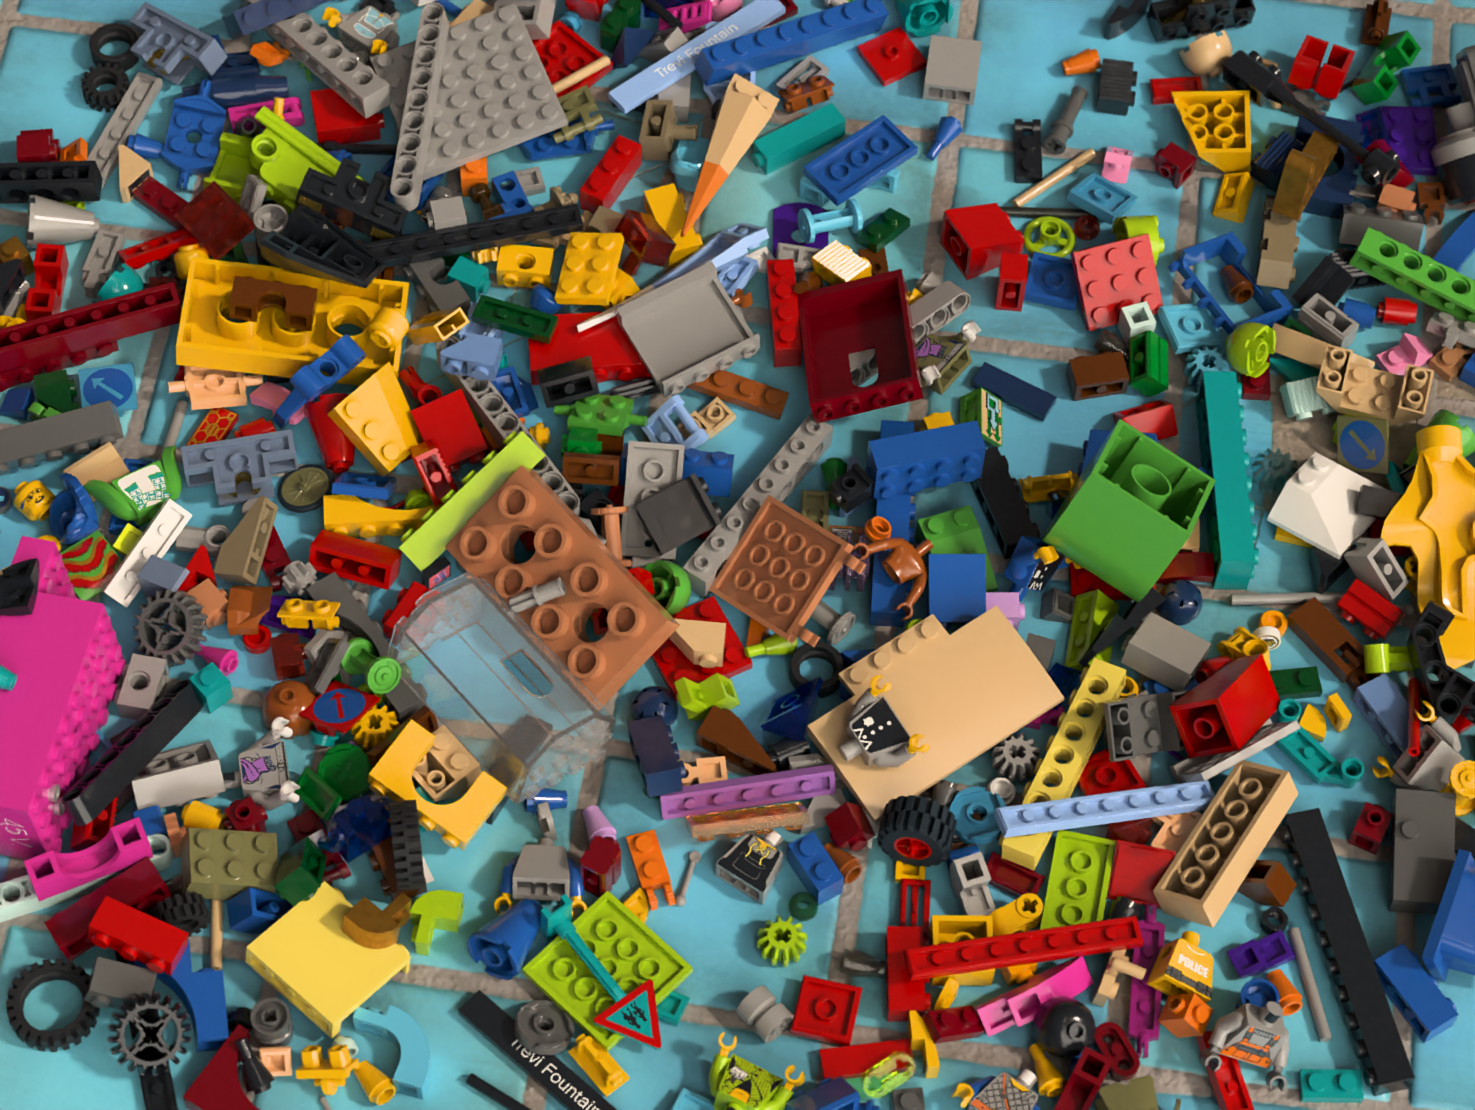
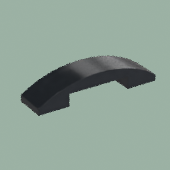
M1134 0L1129 9L1119 5L1107 21L1104 39L1116 38L1131 29L1145 15L1153 0Z

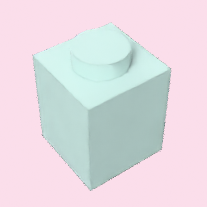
M1147 301L1122 307L1117 326L1126 346L1129 347L1130 337L1144 331L1151 330L1154 332L1156 321Z

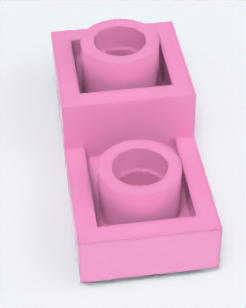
M266 381L249 394L251 404L272 410L274 416L276 410L290 395L291 391ZM304 405L290 418L288 424L295 425L306 416Z

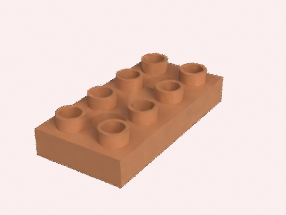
M523 465L509 477L445 546L462 567L590 705L602 708L680 626L534 470ZM532 531L535 533L534 546L536 551L527 562L517 563L514 556L515 543L523 533ZM559 577L562 578L566 586L567 595L544 602L542 606L536 605L518 613L512 611L509 604L510 597L532 589V585L540 586ZM599 608L606 609L609 627L607 633L596 642L589 641L586 635V622L589 616Z

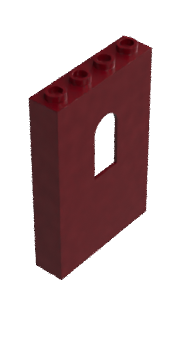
M902 269L797 294L809 405L816 423L924 398L908 289ZM875 348L878 378L869 386L858 387L852 383L849 354Z

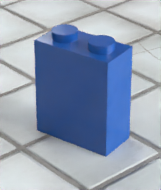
M985 554L927 555V617L933 614L945 629H951V624H962L963 627L986 612Z

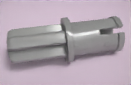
M561 577L540 586L532 585V589L510 597V607L512 611L518 613L536 605L542 606L544 602L567 595L566 586Z

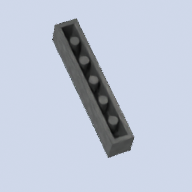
M109 400L0 430V475L7 474L11 468H30L35 466L37 461L44 459L46 461H55L63 458V454L66 453L80 454L89 451V447L99 444L103 446L108 442H111L112 445L117 443L116 440L124 438L117 406Z

